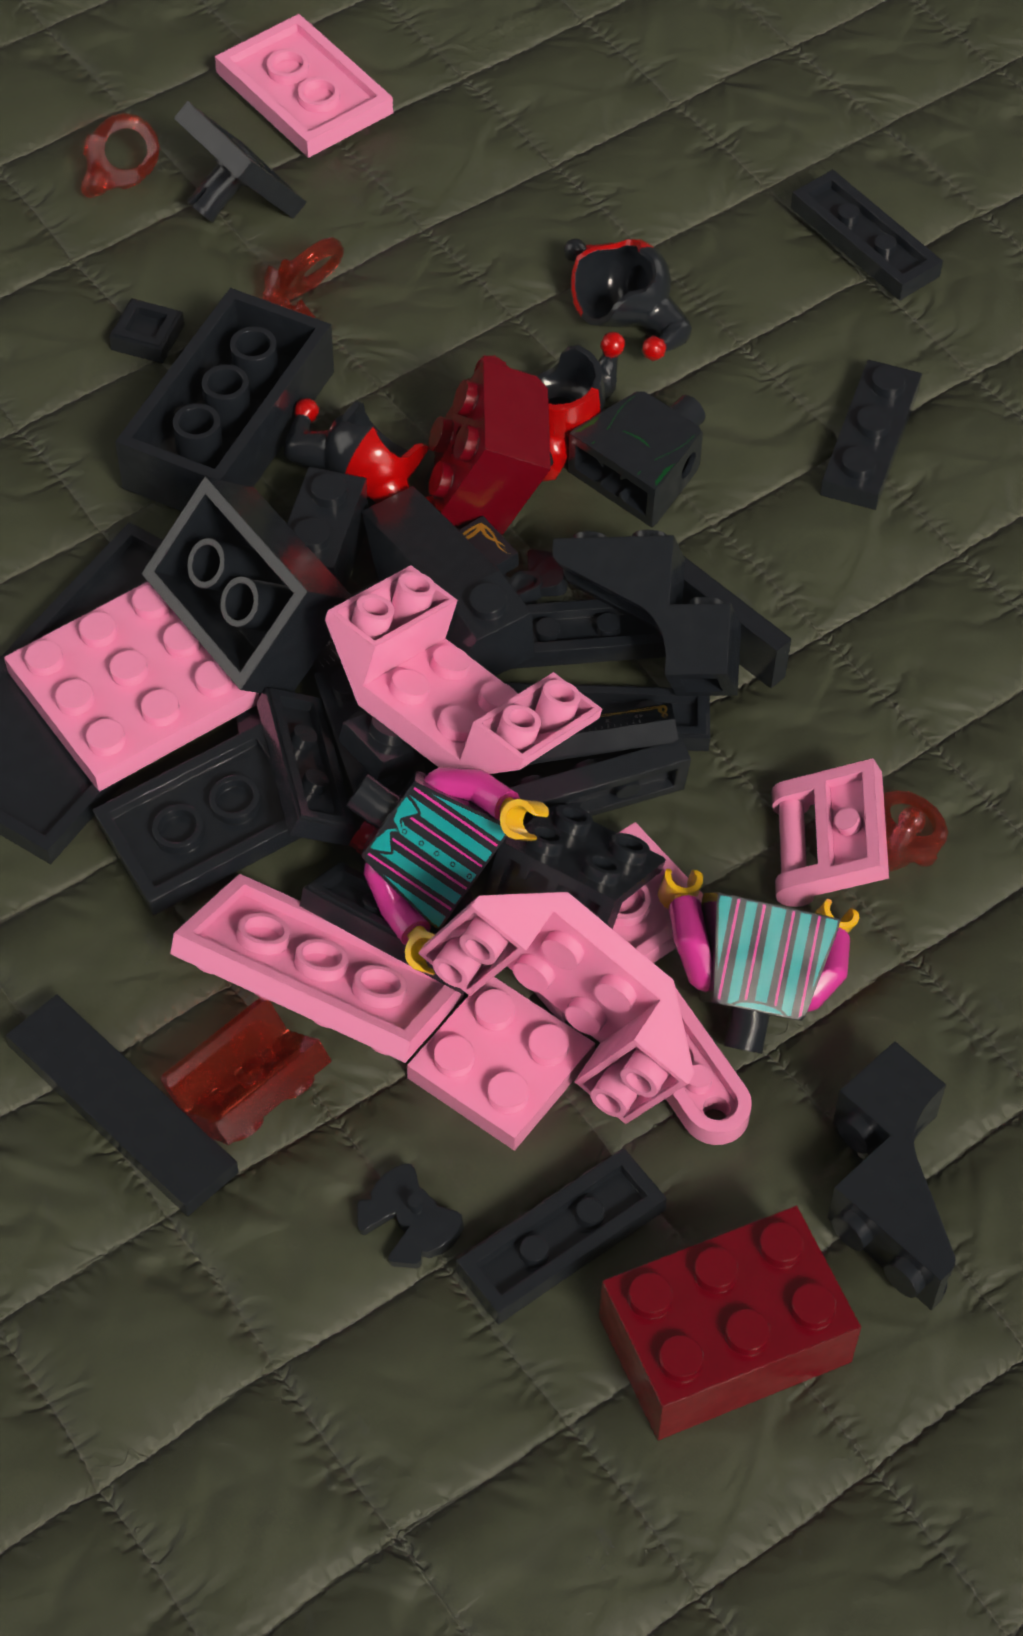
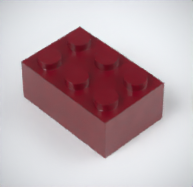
M797 1205L602 1281L599 1318L657 1440L851 1363L862 1328Z

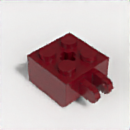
M494 354V356L483 355L475 365L476 368L472 377L467 380L464 379L459 384L453 405L446 416H439L432 426L429 436V449L434 451V469L429 481V493L435 496V507L456 528L461 529L479 517L484 516L503 535L551 470L548 388L537 376L508 367L506 361L504 362Z

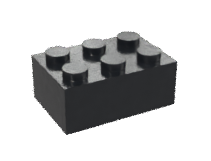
M206 476L142 572L145 579L240 690L262 693L265 687L294 692L331 639V634L325 621L327 611L353 597L255 488Z

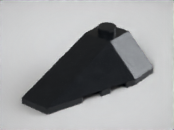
M414 486L362 511L378 583L410 565L422 574L430 577L434 583L458 600L446 639L467 653L469 657L494 676L535 656L531 611L501 571Z

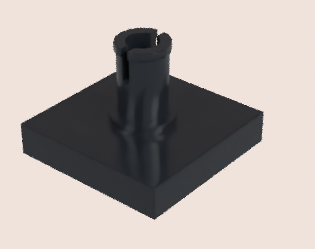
M187 101L174 117L215 157L214 160L217 162L216 166L195 192L186 199L189 204L211 222H215L218 214L242 185L245 187L249 186L293 219L307 203L247 145Z

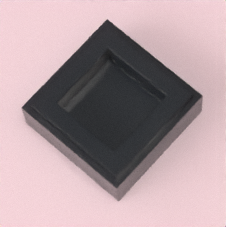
M131 298L109 336L111 350L163 364L184 327L183 311Z

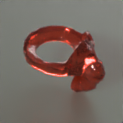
M121 113L108 117L99 124L91 135L88 134L86 136L83 154L87 160L86 174L80 189L83 196L94 198L106 193L107 190H113V188L129 189L141 183L152 172L158 162L160 145L156 132L147 121L137 115ZM123 128L133 129L140 133L147 145L146 156L142 163L135 168L127 170L119 169L112 165L106 158L104 151L105 142L108 137L116 130Z
M334 237L326 238L311 245L291 261L283 259L278 270L268 266L264 275L263 299L316 318L302 299L296 305H292L289 300L315 288L336 269L344 255V248L341 242ZM331 256L319 270L304 276L314 264Z
M895 790L884 793L889 871L892 872L906 867L913 862L920 866H931L937 860L938 852L947 841L948 829L945 819L933 804L912 792ZM896 804L913 806L901 811L897 825L891 816L890 808ZM926 815L932 823L933 833L924 837L915 836L925 827Z

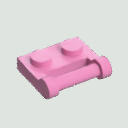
M873 758L777 783L772 788V808L774 812L779 814L781 874L776 877L775 891L776 899L781 905L800 907L812 902L817 895L889 879L882 771ZM815 804L818 864L807 866L804 813L809 810L810 805Z

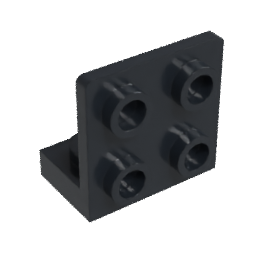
M554 804L548 808V817L536 816L524 825L526 831L537 836V840H515L508 836L505 838L497 850L483 895L568 892L612 929L622 903L662 871L666 861L663 856L649 850L648 844L642 839L631 834L616 833L594 822L592 816L585 810L571 805Z

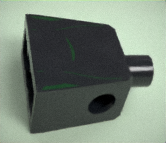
M636 391L569 433L568 472L653 528L686 487L700 466L703 432L699 426L705 421V411L702 405L689 395H682L673 404L667 406L645 391Z

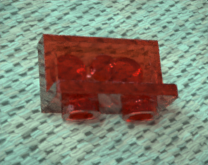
M259 998L162 1075L161 1081L175 1104L210 1138L230 1145L254 1134L264 1122L263 1117L281 1102L297 1097L309 1089L315 1080L314 1076L332 1060L320 1040L288 1030L272 1003Z

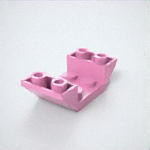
M412 565L327 611L325 621L357 704L439 768L480 769L488 774L520 770L599 719L602 712L600 706L554 672L518 694L512 687L502 682L469 657L467 653L448 641L446 635L458 600Z
M568 892L478 896L427 941L418 952L419 955L433 965L434 971L444 982L461 988L469 996L474 994L505 967H509L523 986L532 991L539 992L560 1009L575 1029L584 1034L591 1035L600 1042L574 1082L590 1095L593 1103L601 1111L619 1118L625 1124L686 1086L694 1075L674 980Z

